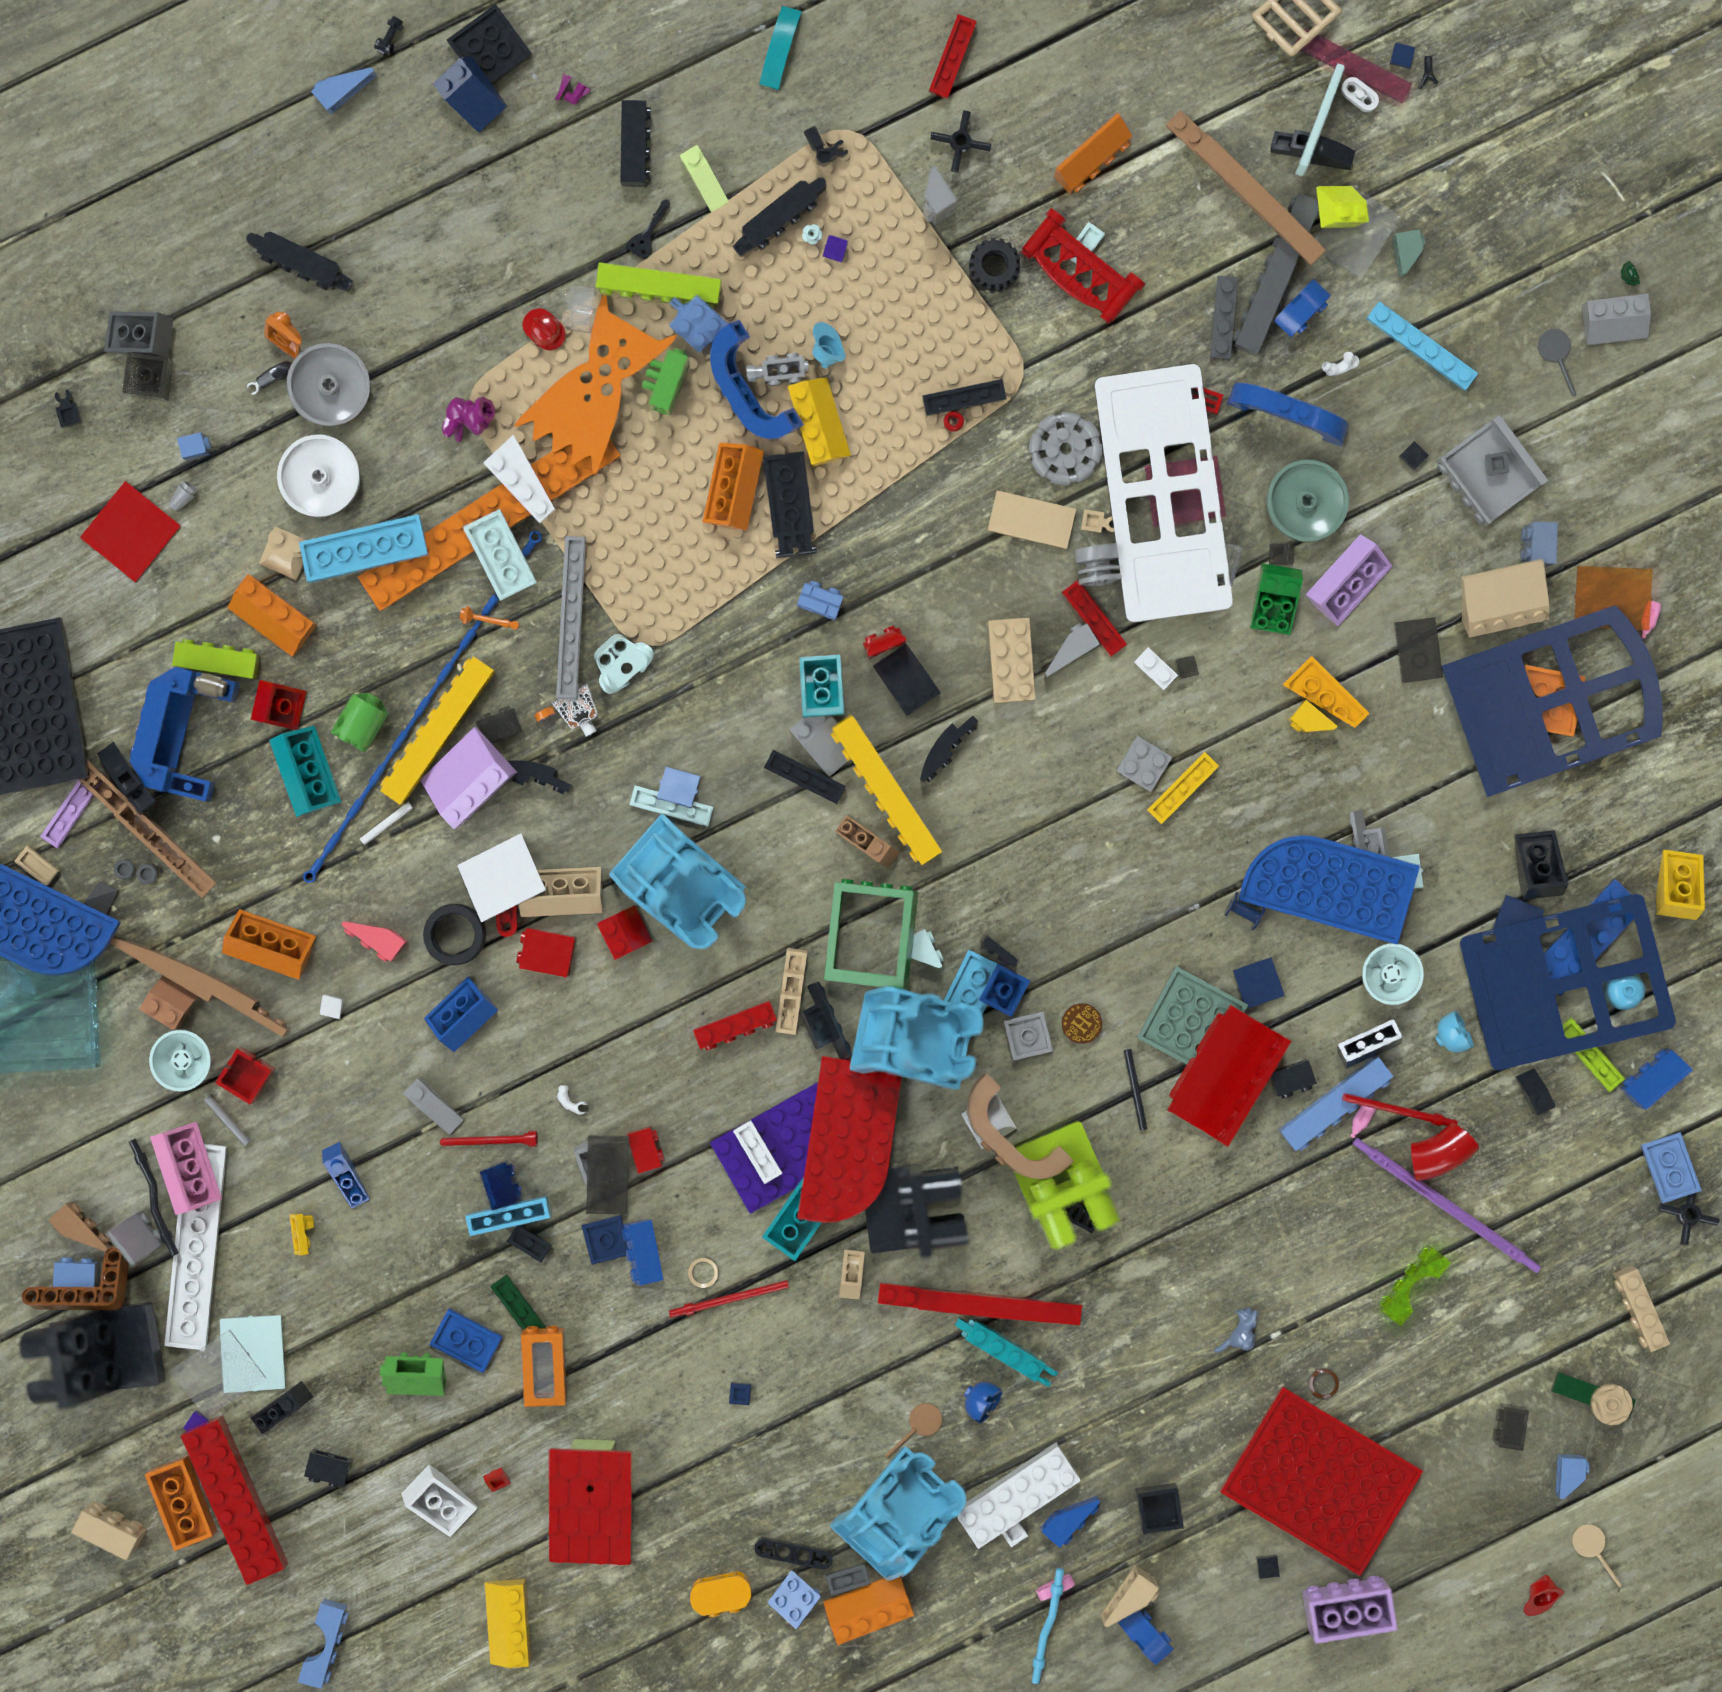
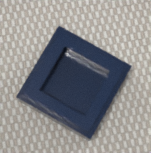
M1395 42L1389 64L1409 69L1415 47Z
M731 1382L729 1404L749 1405L751 1384Z

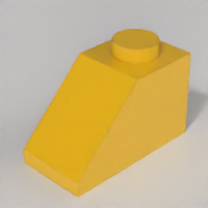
M1304 700L1288 719L1291 722L1290 726L1298 733L1300 731L1305 733L1334 730L1337 728L1335 723L1307 700Z

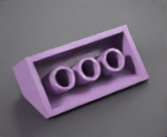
M1360 534L1307 592L1306 596L1317 609L1336 626H1339L1393 566L1377 544Z

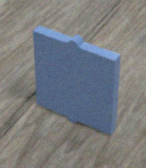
M666 767L663 778L659 781L660 788L657 799L691 808L694 797L698 794L697 787L700 776Z

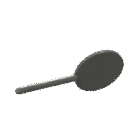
M1550 329L1540 336L1538 351L1547 361H1559L1570 392L1574 397L1576 393L1562 360L1570 351V339L1565 332L1559 329Z

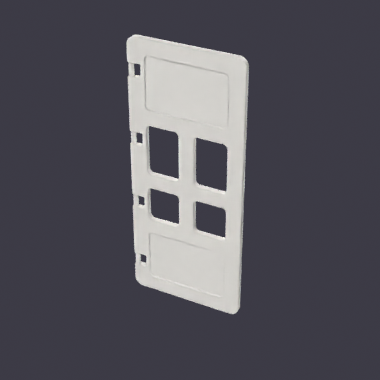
M1195 364L1099 378L1095 382V391L1127 619L1131 622H1141L1229 609L1233 599L1200 368ZM1198 388L1199 399L1192 400L1191 389ZM1186 443L1194 444L1197 473L1169 477L1167 475L1164 448L1166 446ZM1147 449L1150 453L1153 478L1148 481L1124 483L1122 481L1119 455L1123 452ZM1199 451H1207L1208 461L1201 462ZM1199 489L1202 498L1206 532L1199 535L1177 537L1170 494L1172 492ZM1153 495L1156 498L1161 539L1133 544L1130 540L1125 501L1129 498ZM1209 512H1215L1216 523L1209 524ZM1224 574L1225 585L1218 586L1217 575Z

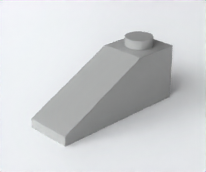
M1079 623L1070 629L1072 633L1067 636L1044 674L1046 677L1099 645L1088 624L1082 626Z
M422 1077L418 1078L403 1093L417 1108L449 1135L464 1121Z

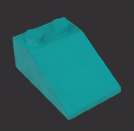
M841 656L799 657L803 717L844 715Z

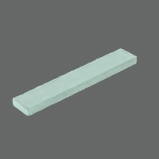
M1339 63L1332 75L1295 173L1299 176H1304L1343 74L1345 67Z

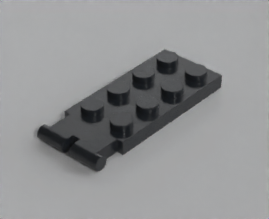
M804 451L763 456L773 538H778L779 550H775L776 559L794 556L793 548H798L799 556L816 554V545L812 546L810 534H814Z

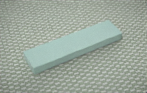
M635 785L630 801L631 806L709 827L714 807L693 802L692 807L689 808L657 799V791Z

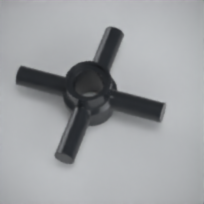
M963 110L959 131L954 132L952 135L931 132L930 140L949 143L955 151L951 172L959 173L964 152L970 148L990 152L992 145L972 140L969 133H967L971 112ZM961 137L964 138L967 143L963 146H959L956 144L955 140Z
M1696 1193L1687 1195L1686 1204L1680 1208L1662 1203L1658 1207L1660 1212L1676 1215L1678 1222L1683 1225L1681 1245H1689L1691 1226L1695 1225L1698 1221L1715 1226L1719 1225V1218L1702 1214L1701 1209L1695 1205ZM1687 1210L1691 1213V1219L1686 1215Z

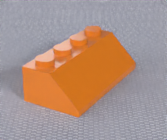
M1119 113L1113 116L1056 168L1054 178L1069 194H1072L1074 191L1078 193L1085 186L1084 182L1089 177L1094 179L1101 172L1099 168L1104 164L1108 166L1115 160L1116 157L1114 155L1118 151L1124 152L1131 145L1132 134Z
M719 442L702 520L703 523L747 531L764 450L745 444Z
M249 574L246 575L237 587L228 605L230 611L292 657L295 656L317 626L315 622Z
M239 909L224 936L222 953L299 980L309 960L316 936Z
M901 1577L890 1581L881 1578L871 1582L869 1585L850 1590L823 1601L837 1645L914 1616V1609Z

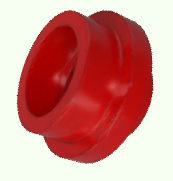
M951 411L945 415L943 423L948 431L957 432L963 427L964 418L959 412ZM952 418L958 421L956 425L950 424Z

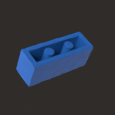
M643 1219L623 1224L622 1236L624 1241H627L626 1257L631 1262L632 1270H630V1277L632 1282L641 1286L664 1280L652 1220Z

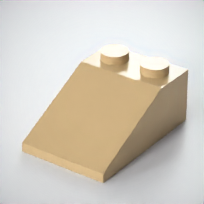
M1135 1565L1101 1613L1103 1625L1108 1627L1147 1606L1150 1601L1153 1602L1159 1594V1586L1156 1579Z

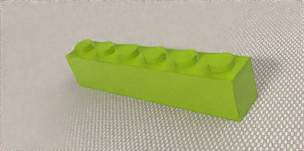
M606 263L598 264L596 289L602 295L612 296V293H618L623 298L640 296V299L645 301H653V298L661 299L662 303L667 304L676 297L684 305L690 302L697 294L713 309L714 307H719L722 286L721 279Z

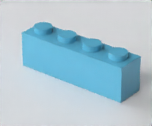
M548 1195L471 1212L465 1217L469 1235L473 1236L548 1219L552 1216Z

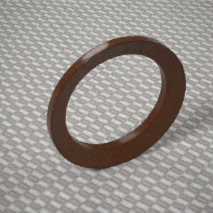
M1323 1368L1312 1373L1309 1379V1388L1316 1397L1325 1399L1332 1397L1337 1392L1339 1381L1333 1371ZM1320 1373H1328L1335 1380V1387L1329 1394L1321 1395L1314 1390V1378Z

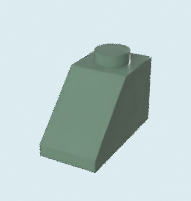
M1420 229L1396 233L1392 237L1399 278L1407 274L1423 251V247H1425V237L1421 235Z

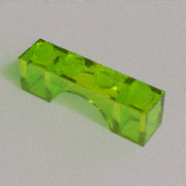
M1430 1245L1423 1247L1418 1252V1259L1414 1264L1410 1263L1404 1271L1406 1274L1401 1280L1398 1279L1393 1284L1392 1292L1389 1296L1385 1295L1379 1303L1380 1307L1378 1309L1400 1327L1413 1312L1409 1302V1293L1413 1284L1424 1277L1440 1278L1451 1264L1447 1258Z

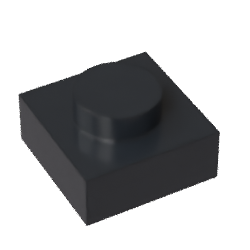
M1414 441L1399 457L1412 470H1415L1429 455Z
M1277 1555L1256 1557L1259 1579L1280 1577Z

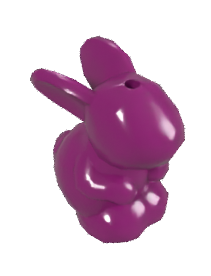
M455 397L449 402L445 410L446 419L442 424L443 435L451 437L454 434L455 440L461 442L464 425L474 435L482 434L495 417L494 404L485 397H478L475 403L472 400L465 401L463 398Z

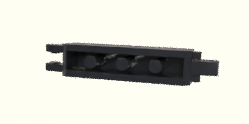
M824 177L817 178L810 184L807 181L800 180L743 225L742 236L733 245L736 253L742 257L752 250L755 252L759 249L760 251L764 250L770 245L769 241L772 238H779L786 232L785 228L787 226L797 224L802 219L801 215L806 211L812 212L818 206V196L827 188V181H825Z
M271 231L265 233L263 237L255 233H249L246 237L247 243L257 249L256 252L261 256L260 260L270 265L272 262L280 265L279 269L287 273L291 271L298 273L297 277L306 282H309V280L317 282L316 286L325 291L328 288L334 291L336 288L349 292L353 284V280L342 273L338 263Z

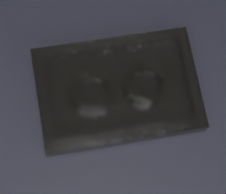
M1436 617L1395 622L1394 629L1401 682L1409 683L1443 678Z

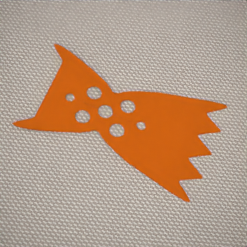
M603 295L597 308L591 332L588 362L574 368L555 382L517 420L514 427L534 421L533 441L552 433L553 453L571 444L572 465L587 456H591L592 470L595 475L602 462L617 419L621 399V381L635 374L660 355L674 342L677 335L662 340L654 339L608 311L607 296ZM621 339L626 340L625 346L619 345ZM601 345H607L609 348V353L605 357H600L597 354V349ZM623 357H627L630 360V366L627 369H620L618 366V361ZM608 364L611 367V373L605 377L601 376L599 373L600 367ZM589 371L592 373V380L586 384L582 383L580 380L581 374ZM604 384H611L613 386L611 395L604 396L601 393V388ZM587 394L591 395V400L588 402L584 401V396Z

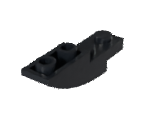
M1295 130L1294 134L1275 131L1270 153L1301 158L1311 133L1301 130ZM1319 135L1310 164L1351 170L1355 150L1335 140Z
M974 716L970 717L958 729L952 723L940 735L925 760L920 777L922 783L925 780L929 783L938 775L935 771L940 766L944 769L953 761L950 758L953 754L948 748H956L962 742L960 738L965 733L970 735L978 728L975 725L978 720Z
M114 741L97 753L119 789L128 798L138 814H143L157 804Z
M507 761L517 771L512 776V781L522 786L524 782L529 784L532 777H534V782L542 786L548 783L554 786L552 790L563 795L565 791L570 793L573 785L555 778L557 773L555 768L529 761Z

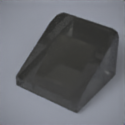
M1289 543L1270 544L1269 564L1293 565L1294 545Z
M1194 655L1174 660L1179 680L1199 675Z

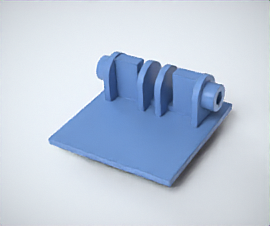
M791 1570L767 1603L795 1629H798L821 1596L819 1595L820 1591L816 1588L812 1589Z

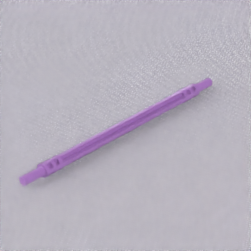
M1358 1138L1353 1141L1352 1144L1366 1153L1369 1159L1496 1246L1518 1263H1523L1535 1273L1540 1270L1541 1266L1525 1256V1252L1502 1238L1423 1181L1416 1182L1413 1174L1395 1163L1388 1156H1385L1378 1149L1371 1148Z

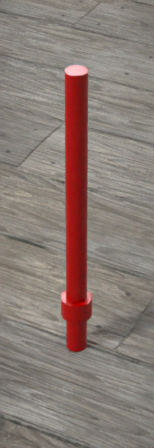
M1347 1093L1342 1095V1101L1428 1121L1432 1125L1447 1126L1450 1123L1458 1124L1457 1120L1446 1118L1442 1114H1430Z
M785 1280L692 1304V1302L687 1303L683 1307L668 1310L670 1318L685 1314L690 1316L694 1315L697 1311L789 1288L788 1281Z

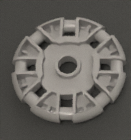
M1061 412L1060 415L1054 416L1052 414L1046 417L1037 425L1036 432L1032 433L1030 438L1029 454L1032 455L1033 461L1031 462L1033 467L1041 477L1048 478L1053 484L1068 486L1070 483L1083 482L1095 472L1094 468L1101 461L1103 447L1099 441L1100 434L1092 422L1084 420L1077 413ZM1063 422L1064 428L1057 430L1056 424ZM1076 424L1083 428L1080 433L1073 430ZM1044 433L1050 435L1047 442L1042 439ZM1091 439L1092 446L1086 448L1085 440ZM1065 443L1071 446V452L1067 455L1062 454L1060 451V446ZM1045 450L1047 457L1041 458L1039 452ZM1084 457L1090 460L1087 465L1081 463ZM1051 465L1058 468L1056 473L1049 470ZM1074 468L1075 474L1068 475L1067 469Z

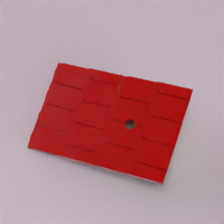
M574 1439L570 1449L549 1448V1562L631 1565L632 1451L615 1450V1441Z

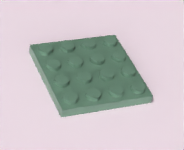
M1175 966L1137 1038L1188 1064L1191 1058L1196 1057V1049L1218 1013L1224 1015L1229 1005L1245 1012L1248 1004Z

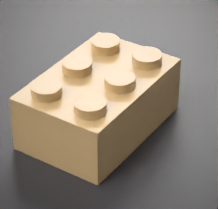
M92 1502L82 1510L71 1533L127 1560L136 1552L147 1529L143 1528V1525L137 1521L125 1519V1516L117 1511L111 1512L107 1510L106 1506L102 1503Z

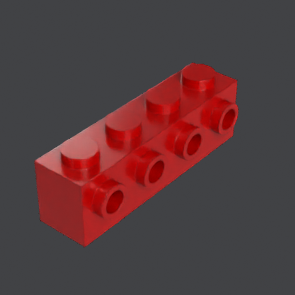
M768 1000L695 1028L693 1032L699 1048H705L708 1051L716 1048V1043L724 1041L727 1044L736 1040L735 1036L743 1033L745 1037L755 1033V1028L762 1026L763 1029L775 1025L773 1021L777 1020V1016L771 1001Z

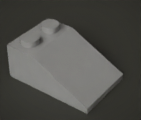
M832 716L803 717L789 730L830 777L848 762L842 753L844 747L840 742L836 744L830 735L833 732L830 727L837 724Z
M141 1211L106 1233L132 1266L147 1258L165 1244L159 1236L161 1235L159 1229H154L151 1225L150 1217Z

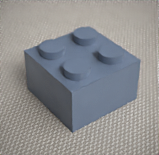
M1531 522L1524 526V529L1521 530V541H1524V547L1520 552L1521 562L1527 563L1543 559L1544 567L1557 564L1558 522Z

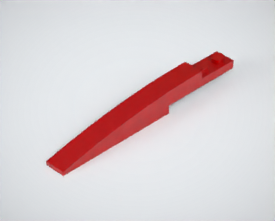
M880 1282L877 1302L878 1304L918 1308V1310L1068 1325H1080L1082 1312L1081 1304Z

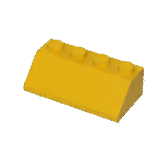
M827 377L806 380L787 386L793 408L804 424L800 430L812 468L851 456Z
M526 1579L485 1582L490 1664L506 1668L529 1667L531 1647Z

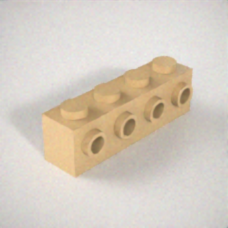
M1631 1265L1613 1273L1615 1277L1614 1284L1618 1292L1622 1293L1624 1298L1622 1299L1623 1305L1631 1314L1632 1318H1630V1321L1640 1335L1638 1339L1641 1346L1653 1352L1669 1345L1670 1342L1638 1269Z

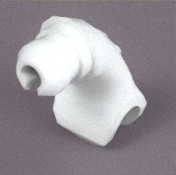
M1346 352L1343 355L1344 359L1340 363L1324 362L1322 370L1328 376L1340 375L1358 367L1359 358L1351 352Z
M560 1085L558 1087L559 1092L556 1097L564 1108L578 1115L587 1113L586 1111L581 1112L579 1110L581 1104L588 1105L585 1101L576 1104L572 1103L568 1094V1086Z

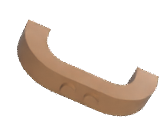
M984 1073L971 1088L967 1100V1117L971 1128L982 1140L980 1144L988 1152L992 1150L997 1155L995 1159L1003 1167L1006 1164L1011 1170L1025 1177L1045 1179L1064 1171L1074 1160L1060 1146H1055L1045 1157L1039 1160H1029L990 1123L987 1107L992 1097L1001 1087L987 1073Z

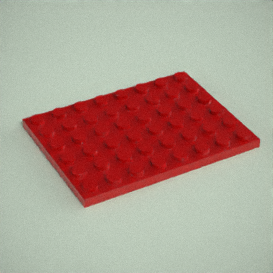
M1282 1386L1219 1491L1361 1576L1423 1473V1470Z

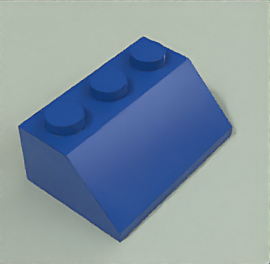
M466 977L424 1019L439 1041L455 1052L498 1009L470 977Z
M1661 1049L1654 1055V1060L1650 1063H1644L1639 1067V1072L1635 1076L1630 1075L1623 1081L1624 1085L1620 1089L1635 1107L1647 1110L1693 1071L1673 1050Z

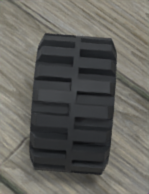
M991 238L990 241L986 239L982 241V244H978L971 254L969 261L970 278L984 292L988 290L990 293L995 291L1001 293L1004 289L1008 290L1012 284L1014 285L1021 267L1020 256L1017 254V249L1013 248L1010 242L1005 243L1004 239L995 240V238ZM991 255L1000 256L1007 264L1005 273L1000 276L988 275L982 267L984 259Z

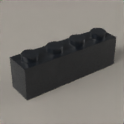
M622 100L621 186L646 187V181H650V168H647V160L651 158V150L647 148V140H651V127H647V119L651 120V107H648L646 100Z

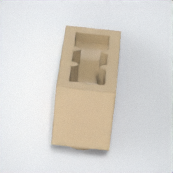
M844 1250L840 1298L860 1299L865 1252Z

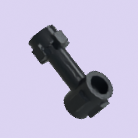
M392 16L391 20L389 19L387 22L390 27L384 39L379 37L374 44V49L384 56H390L393 53L395 45L391 42L397 30L402 31L403 21L395 16Z

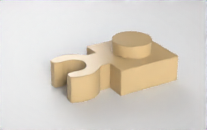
M1084 509L1081 530L1101 533L1102 528H1105L1108 532L1114 533V528L1109 526V522L1113 521V516L1105 519L1104 512Z

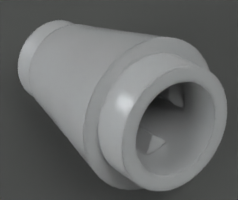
M187 481L179 483L168 505L178 512L196 497L197 489Z

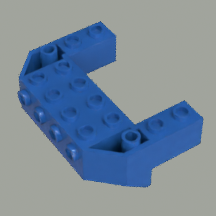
M173 667L150 681L147 687L145 703L142 707L140 722L136 729L135 742L131 749L130 763L145 787L211 802L215 782L176 772L197 693V688L194 687L197 676H201L202 673ZM223 679V681H227V689L225 695L217 699L236 703L240 683Z

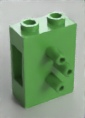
M676 348L673 351L668 349L664 362L656 359L650 362L651 367L661 370L658 372L648 368L645 375L657 380L655 384L644 380L642 384L643 388L653 391L649 401L651 410L671 417L690 364L688 356L685 355L686 352Z
M406 1352L401 1353L400 1357L385 1356V1364H381L380 1376L383 1377L382 1385L386 1386L387 1394L445 1395L447 1377L443 1358H431L429 1353L423 1354V1357H408Z

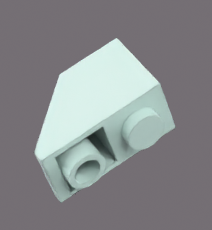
M923 929L914 933L911 958L940 968L942 967L941 962L944 959L940 950L935 951L932 945L935 940L931 931L926 932Z

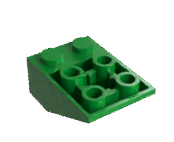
M1261 564L1250 624L1251 629L1291 634L1303 583L1302 570Z

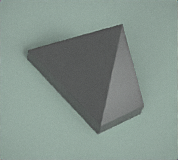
M99 881L85 900V905L107 915L119 890Z

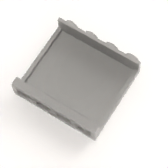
M1500 415L1437 460V467L1443 475L1447 474L1451 480L1449 482L1451 487L1456 492L1459 491L1461 493L1463 503L1468 508H1472L1475 512V519L1479 524L1483 523L1484 526L1490 524L1509 508L1548 481ZM1507 452L1509 472L1488 476L1485 455Z

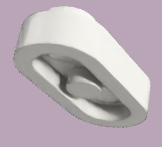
M1354 77L1348 78L1341 86L1342 95L1360 110L1371 112L1377 107L1379 103L1377 93L1359 79ZM1348 87H1353L1355 91L1353 93L1349 92ZM1369 99L1371 104L1366 105L1364 100Z

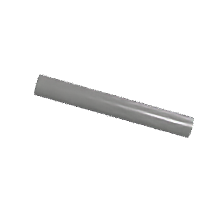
M211 1096L204 1100L244 1146L251 1142Z

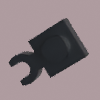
M68 389L65 390V399H61L60 393H55V399L61 404V406L55 408L61 428L82 423L78 405L75 402H70L72 400V393Z

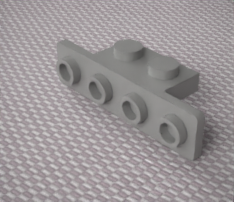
M1363 810L1350 812V825L1353 828L1354 846L1389 856L1385 827L1366 830Z

